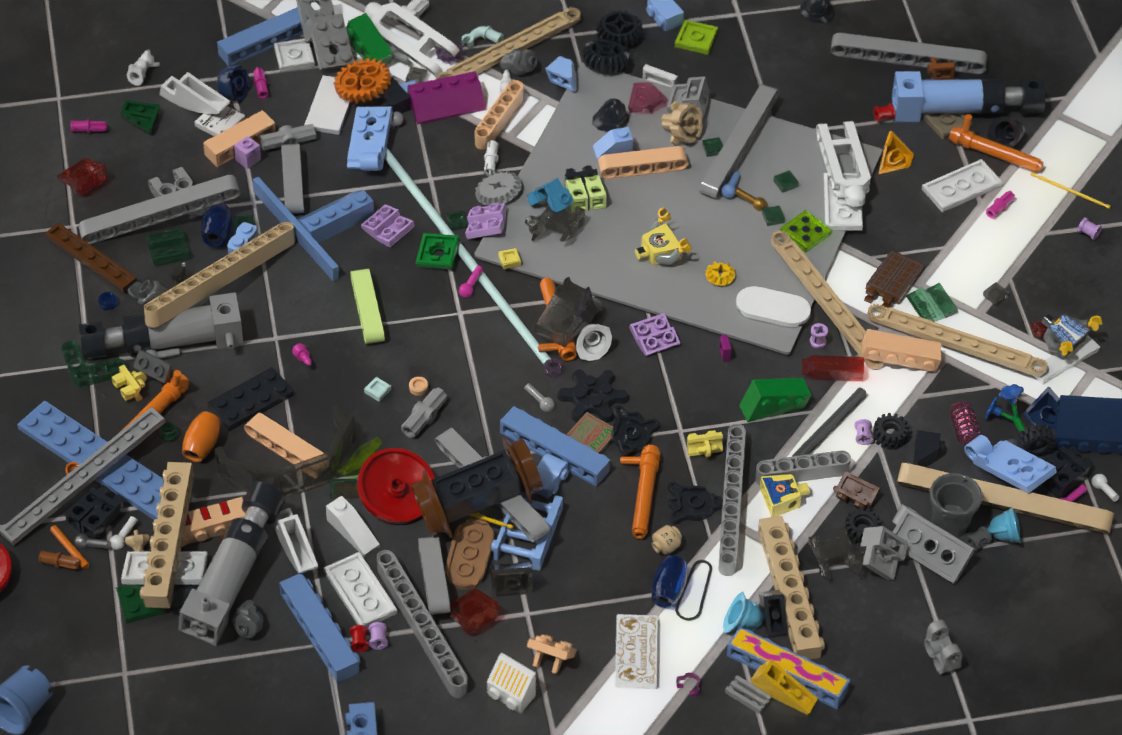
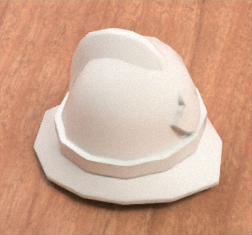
M588 324L583 327L576 344V351L580 359L593 361L600 359L607 353L612 340L610 328L599 324Z

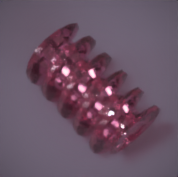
M968 401L955 403L949 411L956 438L962 444H968L981 435L972 403Z

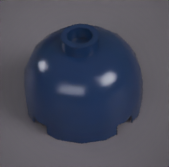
M243 66L225 67L217 77L218 91L228 100L242 101L247 97L245 92L247 88H250V77L248 71L242 68Z

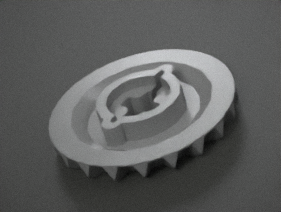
M503 171L500 173L495 172L494 175H488V178H483L482 182L478 183V187L475 188V195L477 200L486 206L493 203H507L518 195L522 183L519 176H516L515 173H510L509 171L505 173Z

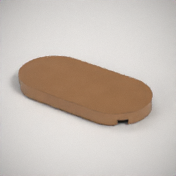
M477 518L468 519L465 523L459 524L455 529L445 565V575L449 584L457 589H473L480 585L485 578L492 552L491 546L494 540V531L486 521Z

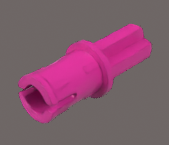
M257 67L253 71L255 78L254 86L257 88L258 97L265 99L269 96L267 90L268 80L265 78L264 70Z
M87 119V121L71 120L70 128L71 132H106L107 123L105 121H90V119Z
M1009 190L1000 198H996L994 203L986 209V215L994 219L998 213L1007 208V205L1015 198V194Z

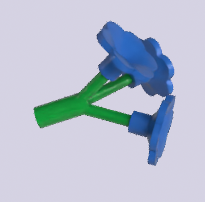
M1017 384L1004 386L998 394L1000 398L1009 400L1014 417L997 407L998 397H995L986 413L985 419L987 420L991 414L1002 415L1012 420L1019 432L1021 430L1025 431V426L1018 415L1016 406L1017 398L1022 395L1021 393L1024 392V388Z

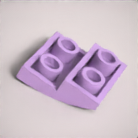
M493 203L485 207L476 206L472 208L467 216L469 223L465 232L467 239L502 233L506 217L505 203Z
M386 204L361 224V228L388 247H392L415 227L412 220L400 216L398 209Z
M665 313L630 324L629 326L635 341L645 356L681 344L674 327L670 326Z

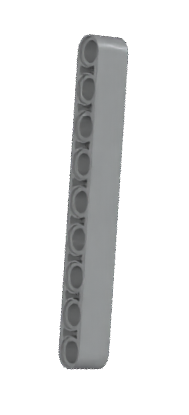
M836 33L832 37L831 53L835 56L927 67L930 64L931 57H935L936 63L954 62L955 71L981 74L986 70L987 54L980 50L846 33Z
M764 84L759 86L704 177L700 186V193L716 199L720 196L722 187L729 181L776 102L778 89Z
M233 175L222 176L83 220L78 225L81 239L89 244H93L235 199L240 195L236 177Z
M732 424L728 429L718 561V571L723 576L733 575L737 565L746 430L741 424Z
M449 428L435 438L439 449L458 468L483 459L453 428ZM519 494L495 504L505 515L508 514L510 516L509 520L531 542L534 543L550 532L547 522Z
M383 550L377 555L378 573L451 696L455 698L465 696L467 693V676L392 551Z

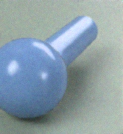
M734 172L729 183L722 187V195L724 197L732 198L735 196V186L740 178V173Z

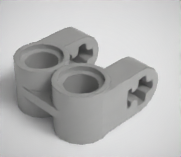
M183 167L173 170L174 185L171 183L162 184L158 177L148 180L149 188L155 198L193 186L192 179Z
M937 620L929 625L924 641L926 651L933 658L935 668L939 674L959 669L962 660V652L958 645L951 644L948 636L949 629L944 620Z

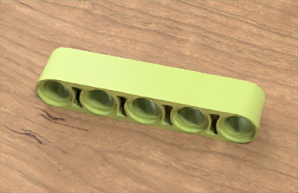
M370 270L350 271L365 344L385 341L384 331Z

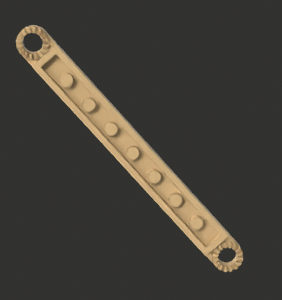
M572 7L570 9L567 8V10L565 9V11L559 12L448 68L447 71L437 74L436 79L476 71L478 74L500 63L502 57L505 54H510L513 49L525 50L578 23L581 19L580 11L574 7L573 9Z
M781 230L773 232L771 237L772 246L862 358V340L866 333L864 328L798 245L792 241L789 234ZM776 238H782L785 240V242L783 241V243H780V241L778 242ZM862 358L866 365L872 369H880L884 365V362L878 361V363H875V361Z
M873 304L868 307L867 317L872 322L929 341L939 342L941 345L1033 376H1043L1047 372L1046 360L1034 357L1032 354L891 307L887 308L881 304ZM878 311V312H880L881 314H880V315L878 314V316H877V314H876V316H875V314H873L872 312ZM1040 365L1042 368H1039V370L1037 368L1036 370L1033 366Z

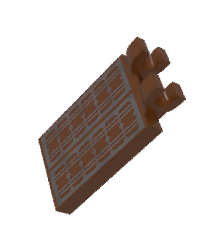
M891 250L866 283L865 293L867 295L864 301L871 304L875 296L879 295L883 297L882 301L884 302L882 306L889 308L893 302L899 304L923 271L924 264Z

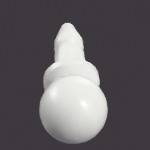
M505 70L500 81L499 90L501 93L508 83L512 81L508 70Z

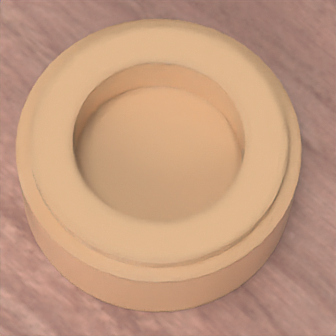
M414 377L409 382L410 392L416 396L426 394L428 391V381L423 377Z

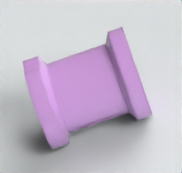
M1085 217L1079 224L1077 232H1083L1089 235L1092 240H1095L1099 236L1102 226L1089 222L1088 218Z
M817 323L811 327L812 336L809 342L814 348H823L826 345L825 336L828 333V328L824 324Z
M867 419L857 420L854 424L857 430L855 441L860 445H867L873 441V436L870 432L872 423Z
M382 622L370 624L368 627L369 633H371L370 647L376 650L387 647L388 640L385 638L386 624Z

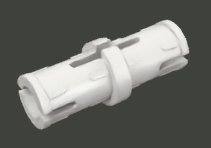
M496 141L487 143V152L484 155V174L494 175L499 146Z

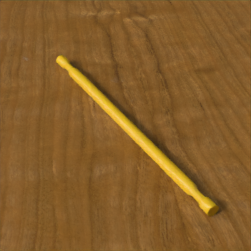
M1033 172L1030 174L1098 205L1105 206L1108 209L1111 207L1043 176L1036 175Z
M477 513L470 514V516L500 526H506L510 529L514 527L513 525L505 524Z

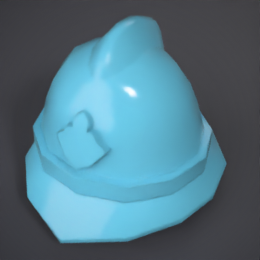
M1013 507L991 520L987 530L996 539L1021 543L1019 519Z
M743 591L740 592L733 600L724 617V633L738 630L739 627L751 631L760 627L764 616L759 609V605L746 599Z

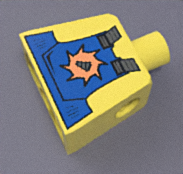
M791 474L761 477L760 491L771 517L799 508L801 496L810 493L808 484H797L794 476Z

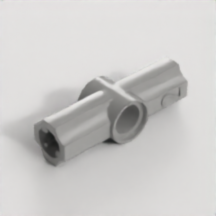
M313 124L296 128L285 125L278 132L261 135V146L263 150L281 147V145L298 144L299 142L316 139V132Z
M438 387L434 388L422 402L418 401L414 405L412 414L401 426V431L404 432L405 436L409 438L416 437L426 424L430 425L435 420L437 411L447 401V394H445L444 390Z

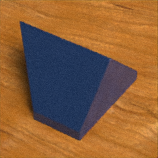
M1048 386L1026 409L1023 416L1031 425L1036 426V424L1040 423L1042 426V424H1046L1050 429H1053L1060 398Z

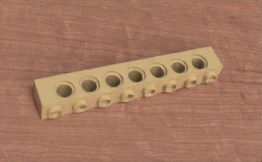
M168 462L167 470L163 471L164 486L160 487L161 501L157 503L156 508L158 517L154 519L153 529L155 532L154 536L150 538L151 553L147 554L148 569L144 570L145 585L140 590V597L144 600L146 607L170 608L195 476L192 463Z
M783 516L759 519L758 534L775 590H779L784 594L787 629L793 652L800 656H805L809 660L820 658L821 650L824 649V641L818 635V621H814V608L808 602V588H804V575L798 569L799 559L793 552V539H789L788 523H784Z

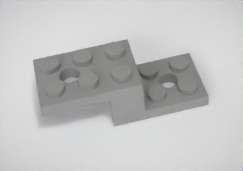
M296 0L305 42H313L319 70L346 67L347 63L352 65L354 60L343 13L335 14L332 0ZM311 3H317L319 10H314ZM329 47H335L337 54H332L329 51Z

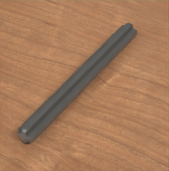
M859 387L804 442L792 457L810 454L866 397V390Z

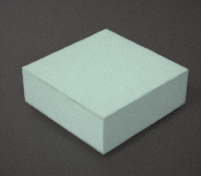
M377 377L364 388L365 394L379 402L391 391V385Z

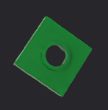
M423 233L415 263L416 266L453 269L460 242L459 235ZM436 250H444V255L441 257L439 255L435 256L433 253Z

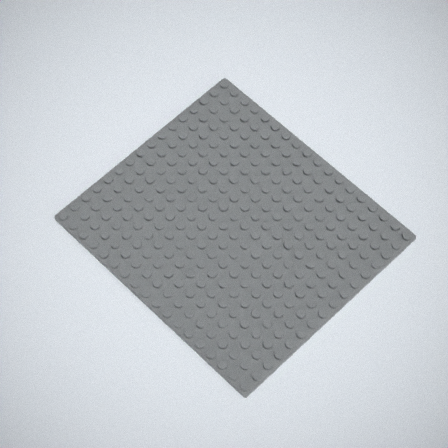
M582 62L576 72L577 90L573 92L566 89L518 175L522 187L514 199L505 203L506 217L502 233L484 236L474 253L475 258L502 266L498 252L516 248L521 259V266L509 269L541 279L548 277L554 283L656 315L665 313L666 318L789 355L804 324L802 323L798 327L792 328L747 318L737 309L736 298L738 293L744 288L758 286L800 296L809 303L810 307H812L815 301L810 292L772 246L771 237L773 232L777 230L787 232L792 241L798 245L825 279L847 230H825L824 173H827L817 140L816 129L767 115L734 171L740 173V178L735 186L736 190L740 188L755 198L762 197L767 201V208L763 211H757L753 208V204L736 194L732 198H726L721 192L720 196L716 199L699 191L704 177L744 113L745 108L709 98L705 114L702 118L703 129L700 137H695V142L679 141L677 145H674L670 142L671 130L664 129L661 126L663 115L672 114L668 113L667 104L673 87L625 73L602 74L601 72L590 70ZM611 98L619 99L625 104L626 112L630 115L629 122L624 127H629L631 132L633 151L681 146L685 149L688 166L680 171L611 179L603 178L593 145L608 132L598 130L592 125L593 116L603 106L605 101ZM830 134L832 140L846 139L844 137ZM860 142L870 176H872L882 154V149ZM716 144V145L709 146V147H711V148H716V149L718 150V153H717V154H711L709 151H711L712 153H715L716 150L708 148L707 145ZM849 153L836 154L842 173H856V169H853V160ZM591 165L593 169H597L606 192V208L590 210L588 205V211L576 213L571 212L570 205L559 212L552 211L547 202L548 197L531 206L527 201L528 194L554 179L559 178L563 188H565L566 169L573 168L576 172H580L584 166ZM661 208H665L671 214V219L667 222L663 221V224L666 223L678 242L686 238L692 247L689 253L683 252L681 260L675 261L672 265H652L647 257L638 259L635 255V249L641 247V239L644 233L656 219L660 218L658 211ZM775 213L777 216L771 214L770 217L778 219L779 222L771 224L770 222H775L777 220L768 218V214ZM808 217L810 221L808 223H804L802 221V218ZM795 225L798 229L797 231H791L789 227ZM808 226L810 231L804 232L802 227ZM820 226L822 231L816 232L814 228ZM808 235L810 240L804 241L802 236ZM776 238V240H778V242L780 241V243H783V241L785 242V240L782 238ZM714 261L716 263L721 261L724 264L729 263L731 267H734L735 279L732 283L725 286H717L710 283L705 275L708 265H712ZM719 270V272H718V274H719L720 277H721V274L723 273L722 270Z

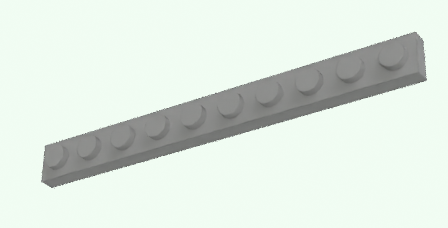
M152 407L149 408L0 529V533L14 546L165 423L164 417Z

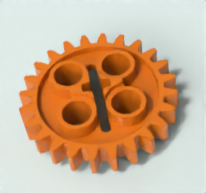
M361 58L358 63L354 60L352 65L347 63V68L342 67V72H337L338 76L334 77L336 93L339 95V98L343 97V101L348 99L349 103L353 100L356 103L360 100L365 103L366 99L372 101L373 96L378 98V93L384 94L383 89H388V84H391L390 79H392L386 63L382 64L381 60L377 62L376 58L372 61L369 58L363 61Z

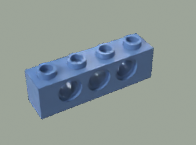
M374 702L349 704L350 713H345L346 726L351 725V731H347V735H377Z

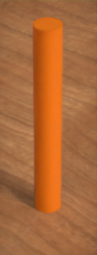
M53 525L50 531L72 557L79 558V565L84 570L88 569L90 566L88 561L57 525Z

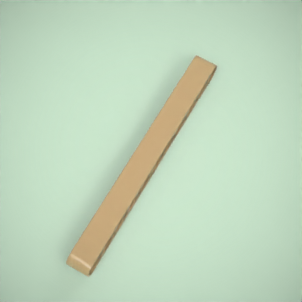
M282 222L146 303L144 305L145 324L148 327H158L292 246L295 243L294 225L290 222Z
M902 463L897 483L930 492L932 483L939 476L948 473ZM973 479L981 488L982 501L980 504L1003 510H1009L1013 507L1016 513L1100 533H1110L1114 513L1111 511Z

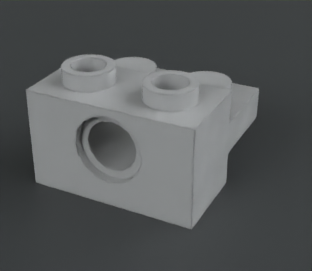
M706 77L688 78L687 84L673 85L667 104L668 113H672L670 105L677 101L679 105L682 103L695 104L696 107L701 109L704 116L710 97V89Z
M884 526L864 528L860 546L866 550L863 565L886 580H894L898 561H904L908 542Z

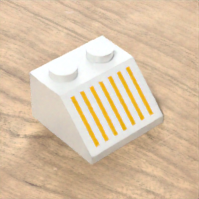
M501 653L487 680V693L491 698L505 703L509 709L522 713L536 696V673Z

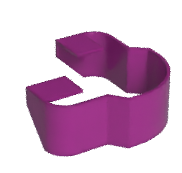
M688 672L685 675L676 677L677 688H683V683L677 684V681H682L688 677L696 679L698 681V691L691 690L690 695L692 697L699 694L700 678L696 674Z

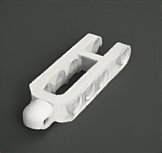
M371 2L365 8V13H367L386 43L401 50L402 54H405L409 59L435 77L443 69L427 57L432 48L436 45L454 57L460 51L454 43L396 3L380 5L379 3ZM385 15L389 18L398 17L403 20L405 25L413 27L418 34H423V37L413 47L385 28L380 21Z
M843 122L846 139L837 140L831 139L826 123L817 124V140L833 194L840 198H845L849 206L858 207L864 205L865 195L870 191L871 176L854 122ZM849 153L853 160V169H856V179L847 180L843 178L836 154Z

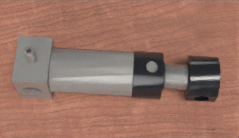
M236 292L209 296L210 305L188 308L158 327H148L145 324L144 314L123 317L124 324L121 327L103 329L102 321L79 324L84 360L107 357L106 349L122 346L127 347L128 355L136 354L139 350H156L216 341L217 349H231L243 346L241 318Z
M264 482L252 483L242 502L241 509L245 513L244 518L232 519L197 590L191 589L180 610L179 631L217 646L228 624L229 610L268 539L263 527L265 524L275 523L285 503V496L279 489Z

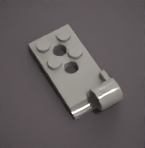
M902 504L892 522L896 524L893 533L908 542L906 555L956 584L976 549L930 522L915 510ZM930 540H933L936 544L933 551H928L926 548V544ZM950 550L953 556L950 561L946 562L943 559V554L945 551Z

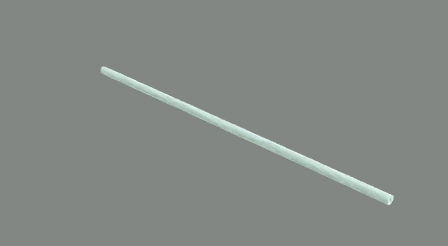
M386 147L384 159L441 233L455 235ZM459 242L457 253L473 273L478 264L462 243ZM482 271L478 281L543 365L548 366L551 364L552 359L545 351H538V341Z

